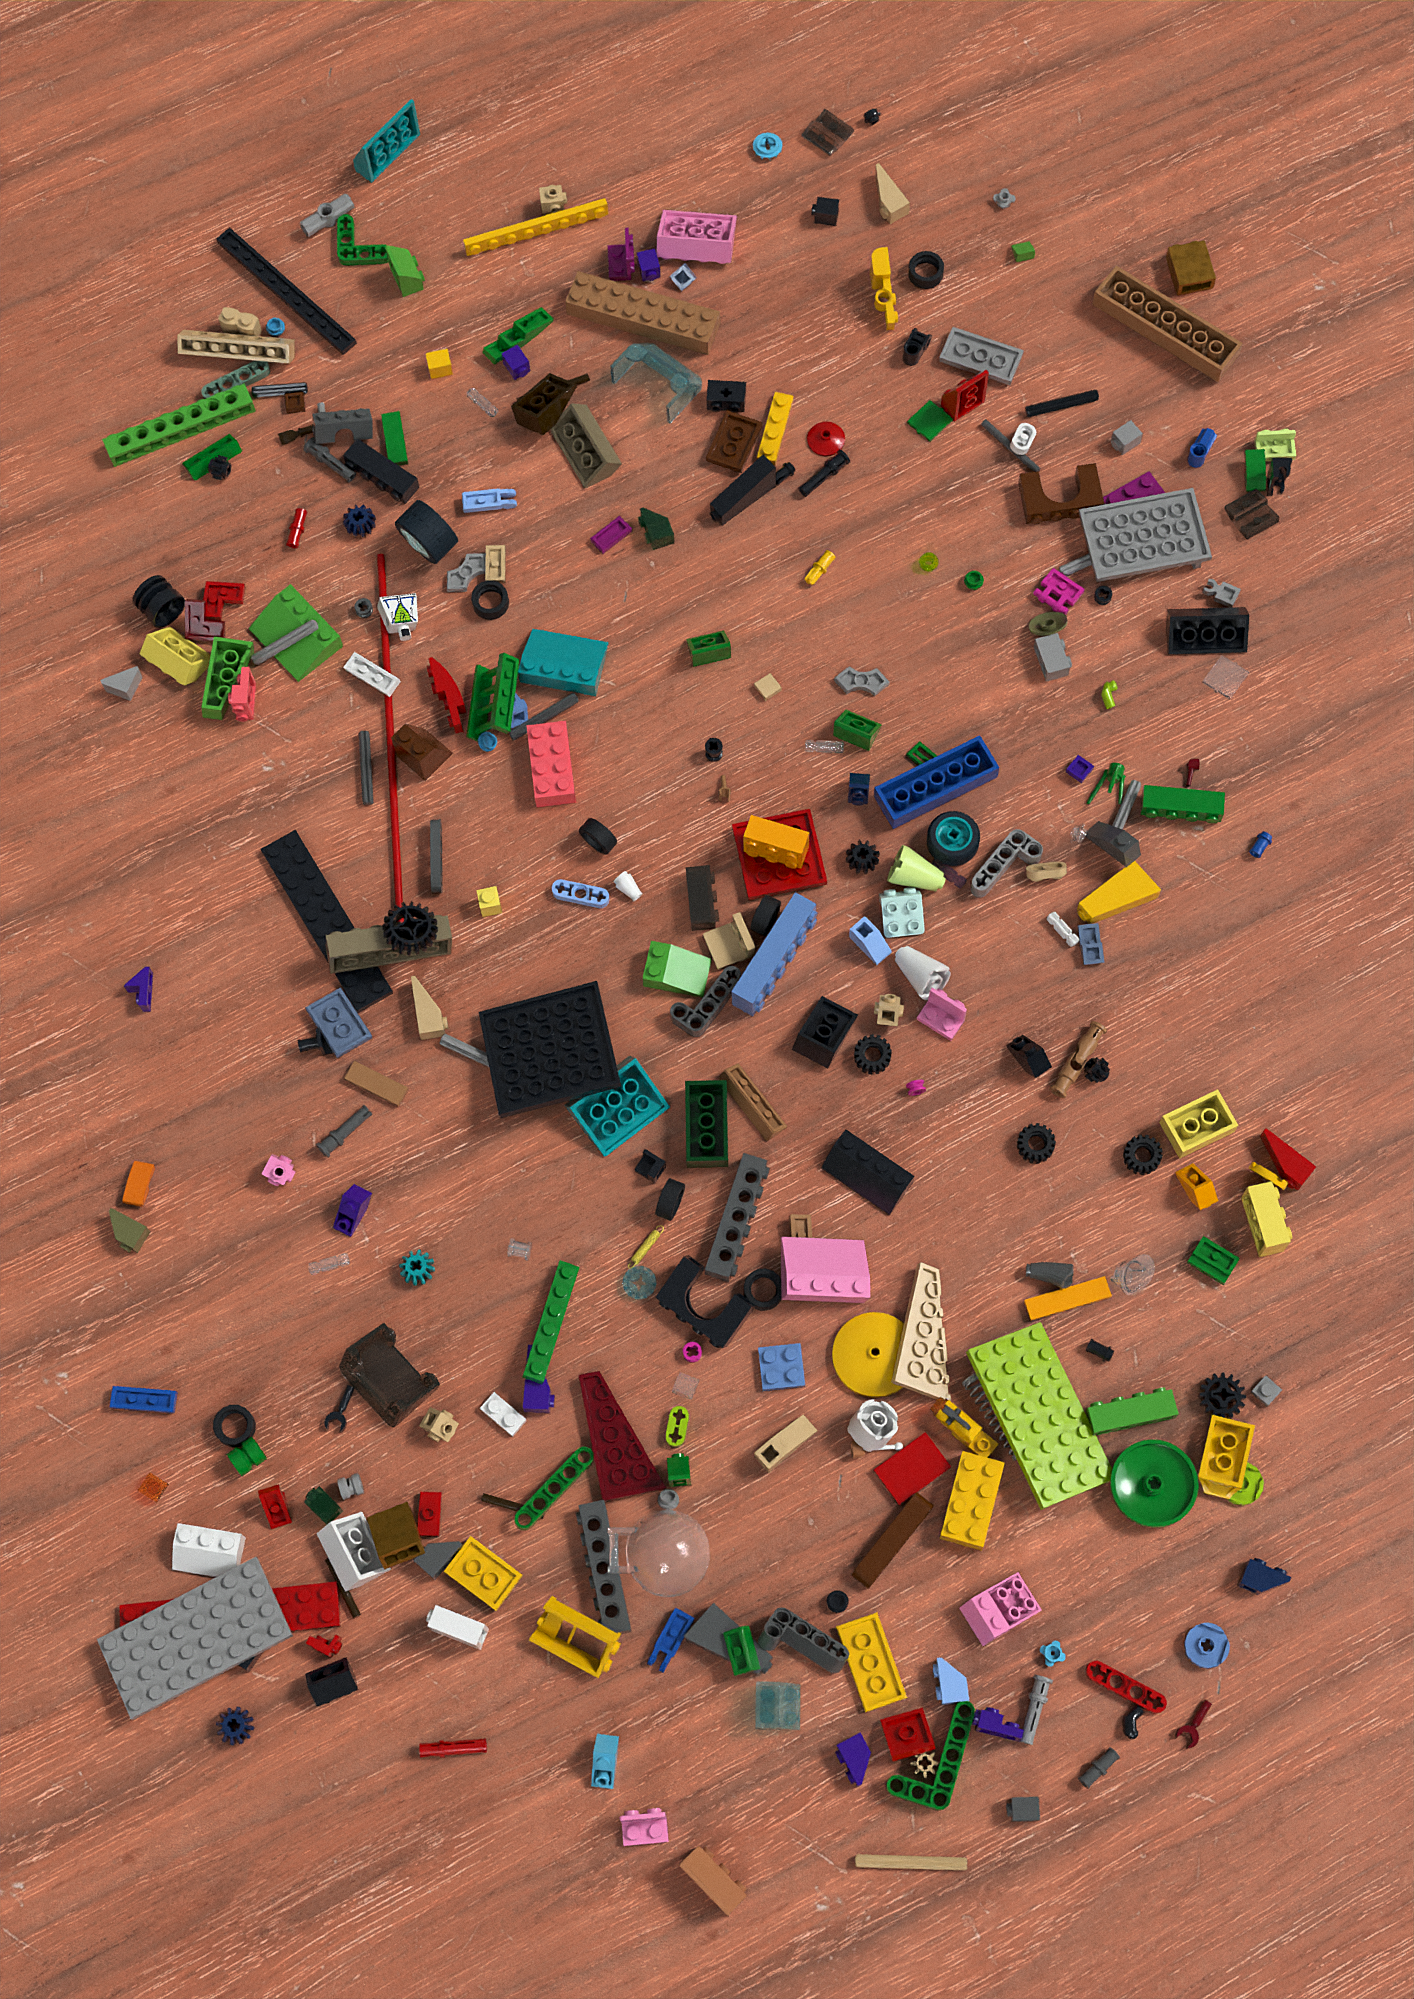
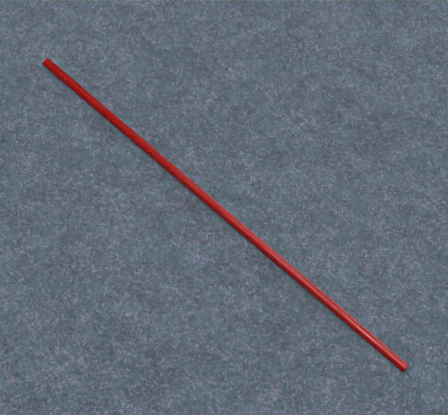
M380 553L377 554L379 598L387 597L385 555ZM380 615L383 669L391 674L389 633ZM384 694L395 905L401 908L403 891L395 748L391 739L394 735L392 695L388 697ZM404 918L400 919V920L397 921V922H402V923H403V922H404Z

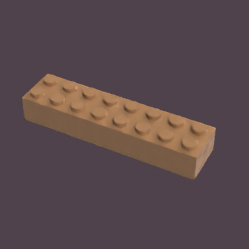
M1115 266L1095 291L1092 305L1217 382L1221 380L1240 355L1243 343L1118 266Z
M580 271L577 272L565 301L567 315L709 355L720 326V311Z

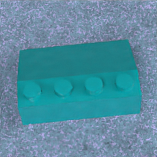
M410 99L360 149L353 159L355 171L371 183L420 136L414 100Z
M532 629L521 657L518 669L520 683L596 696L609 642Z
M628 1056L617 1065L622 1087L570 1100L564 1105L604 1157L670 1108L638 1060L632 1056Z

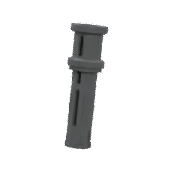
M314 437L306 442L304 451L312 454L317 462L325 463L349 483L355 478L356 472L330 454L329 448L316 444Z
M363 1105L336 1131H330L329 1136L321 1143L318 1142L315 1145L324 1156L329 1158L333 1150L343 1145L344 1139L373 1115L372 1112L368 1111L369 1109Z

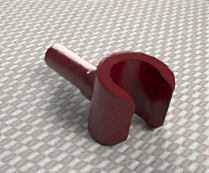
M1190 759L1187 763L1188 776L1186 786H1191L1193 770H1199L1200 768L1199 759Z

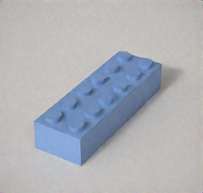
M796 892L794 893L733 988V1006L751 1016H754L756 1011L760 1012L765 1004L763 1000L766 995L770 996L775 989V981L777 978L781 979L786 971L784 967L788 962L791 963L796 956V948L798 945L802 946L807 938L805 934L809 929L812 930L814 928L818 914L816 912V903Z

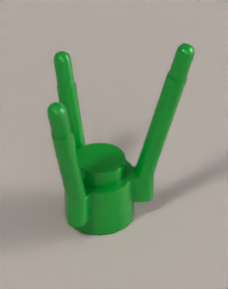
M1110 763L1109 768L1104 770L1102 778L1087 800V804H1090L1106 778L1110 782L1108 793L1112 792L1114 783L1119 782L1118 804H1122L1124 781L1126 778L1124 775L1125 767L1122 764Z

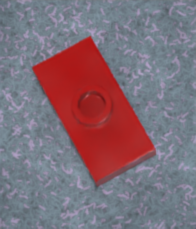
M420 1492L418 1531L420 1536H440L442 1492Z

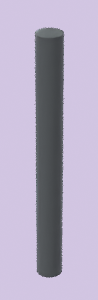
M987 419L981 423L989 433L1031 471H1040L1041 468L1027 455L1014 453L1010 448L1011 441Z

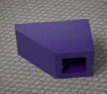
M353 1184L342 1196L333 1228L351 1237L367 1211L372 1193Z
M860 1732L839 1743L836 1746L838 1750L835 1751L840 1764L845 1763L849 1770L845 1773L851 1785L855 1783L857 1787L862 1785L871 1755Z

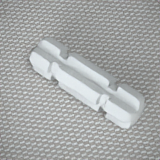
M1056 912L1049 914L1047 921L1054 925L1053 928L1063 939L1067 940L1066 942L1070 947L1075 946L1079 942L1075 933L1072 934V930L1062 919H1059L1060 916Z

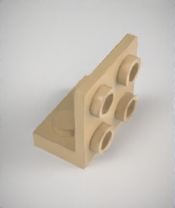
M740 912L732 915L733 922L703 934L718 970L754 957L756 954L755 945Z

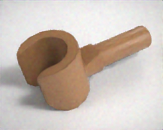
M721 775V788L719 789L718 800L721 802L722 797H727L728 801H730L731 790L726 786V776Z

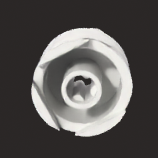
M868 1400L853 1415L847 1430L858 1445L865 1451L871 1452L883 1448L897 1432L898 1416L895 1410L886 1402Z

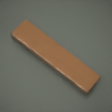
M739 1063L725 1069L718 1079L727 1080V1091L766 1141L771 1140L787 1128V1125Z

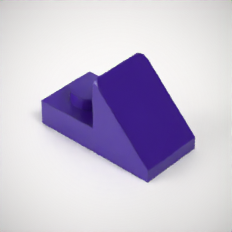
M144 967L124 985V988L129 993H136V1004L139 1005L143 1012H151L153 972L150 967Z

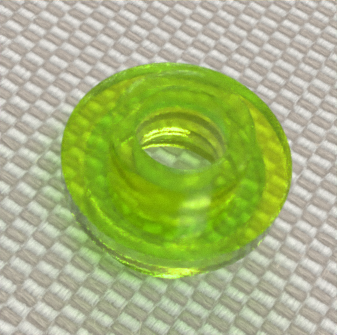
M924 553L919 559V565L924 571H933L938 567L939 560L934 553Z

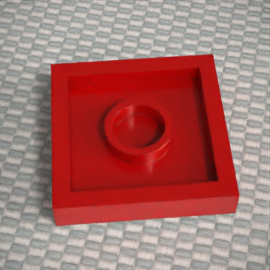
M923 1707L880 1719L892 1761L936 1749Z

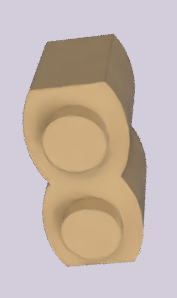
M225 307L218 318L224 333L260 336L262 332L258 318L250 313H240L234 308Z

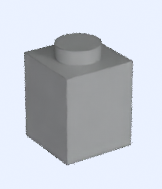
M1130 420L1112 433L1111 444L1116 451L1124 455L1141 443L1143 433Z

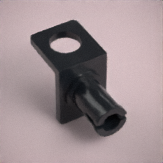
M316 1028V1037L298 1040L300 1053L319 1049L323 1056L333 1054L319 1028Z

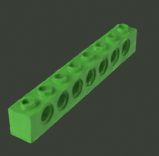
M244 383L224 392H218L209 398L200 399L191 405L182 406L173 412L164 413L158 418L147 420L135 427H129L117 434H111L102 440L113 466L116 467L256 412Z

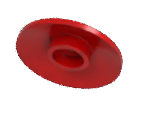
M820 422L809 430L807 443L809 448L817 455L832 456L837 454L839 449L843 448L845 434L842 428L833 422Z

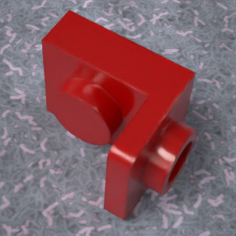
M319 1635L316 1638L309 1636L306 1644L332 1658L333 1655L339 1653L342 1647V1638L335 1635L328 1646L329 1641Z

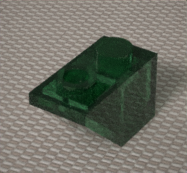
M644 507L640 508L639 525L641 528H645L646 533H644L646 543L651 544L652 550L674 544V533L668 518Z
M320 1486L317 1489H311L305 1496L307 1499L304 1503L326 1525L334 1521L344 1511Z

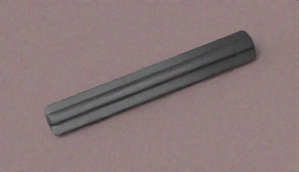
M572 693L508 732L511 739L516 740L527 733L526 725L542 724L578 703V697L575 693Z
M365 730L358 733L362 802L364 805H372L374 800L370 734Z

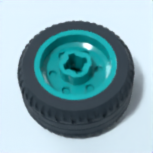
M958 811L944 812L938 815L929 825L926 839L927 848L931 856L939 863L948 866L963 865L969 862L978 851L980 843L979 827L973 818L965 813Z

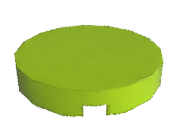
M1247 1462L1242 1489L1237 1491L1230 1499H1227L1235 1505L1244 1506L1252 1504L1260 1497L1264 1481L1257 1467Z

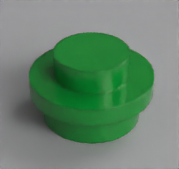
M970 571L964 578L966 587L971 590L981 588L984 582L982 574L978 571Z

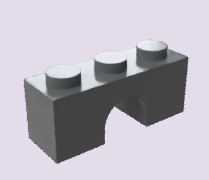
M360 408L357 410H339L336 412L312 414L313 435L316 444L335 442V434L341 429H350L354 440L357 438L359 440L373 439V419L370 409Z

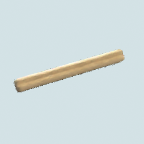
M857 1854L855 1856V1866L967 1870V1858Z

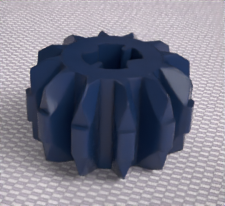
M356 504L354 509L348 507V513H344L343 525L349 534L353 533L355 538L359 534L364 538V533L371 534V529L376 526V517L372 509H366L364 504L360 508Z
M237 1706L234 1712L232 1708H227L228 1716L221 1713L220 1717L224 1721L216 1722L217 1726L222 1727V1729L217 1731V1734H224L222 1741L227 1742L230 1739V1745L232 1746L235 1745L236 1740L239 1744H244L243 1736L250 1739L251 1735L247 1731L255 1729L254 1726L248 1725L254 1721V1718H246L249 1711L244 1710L241 1713V1707ZM236 1721L238 1724H240L239 1729L236 1728V1731L234 1732V1729L231 1728V1724H235Z

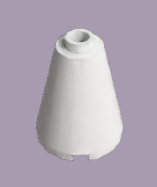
M909 946L901 947L897 950L895 962L923 1000H928L931 988L942 990L951 976L948 966Z

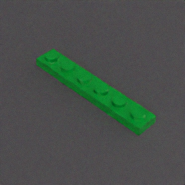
M561 1260L558 1262L522 1378L543 1384L580 1267Z

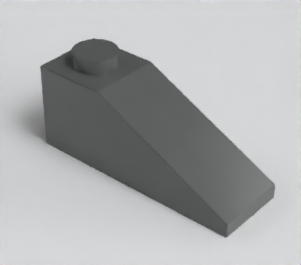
M1098 821L1084 833L1085 837L1126 868L1141 856L1139 841L1123 829Z

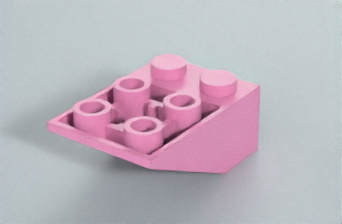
M1018 1572L971 1598L959 1608L982 1646L990 1643L1042 1610Z

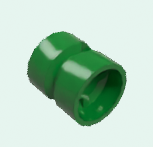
M252 1436L242 1443L241 1449L236 1447L227 1453L229 1460L242 1477L252 1470L253 1464L258 1466L267 1460L266 1455Z

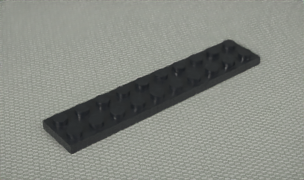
M294 830L261 848V851L328 962L326 935L335 931L341 933L349 932L355 927L299 834ZM378 966L334 973L357 1013L393 994L391 987Z

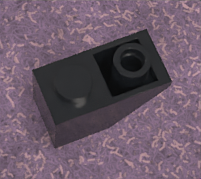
M1023 1034L1013 1039L1007 1045L1008 1050L1022 1068L1034 1078L1039 1077L1052 1067L1044 1049Z

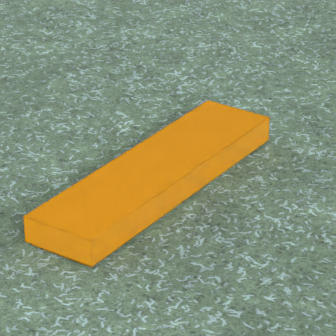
M1103 1276L1070 1286L1066 1289H1059L1026 1299L1024 1304L1030 1321H1034L1111 1298L1112 1295L1106 1277Z

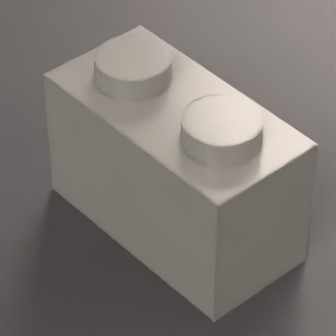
M1058 633L1035 639L1033 648L1045 681L1068 676L1072 662L1070 657L1065 654V643L1063 639L1059 638Z

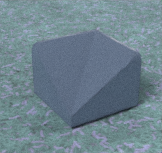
M686 263L669 276L681 291L697 278Z

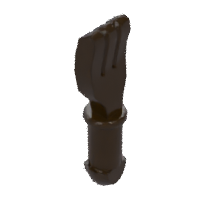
M313 424L298 428V431L288 430L279 433L278 436L280 437L281 444L292 442L298 436L303 437L313 433Z

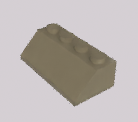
M571 403L561 414L556 425L550 429L584 488H588L612 476L621 466L620 459L587 405Z

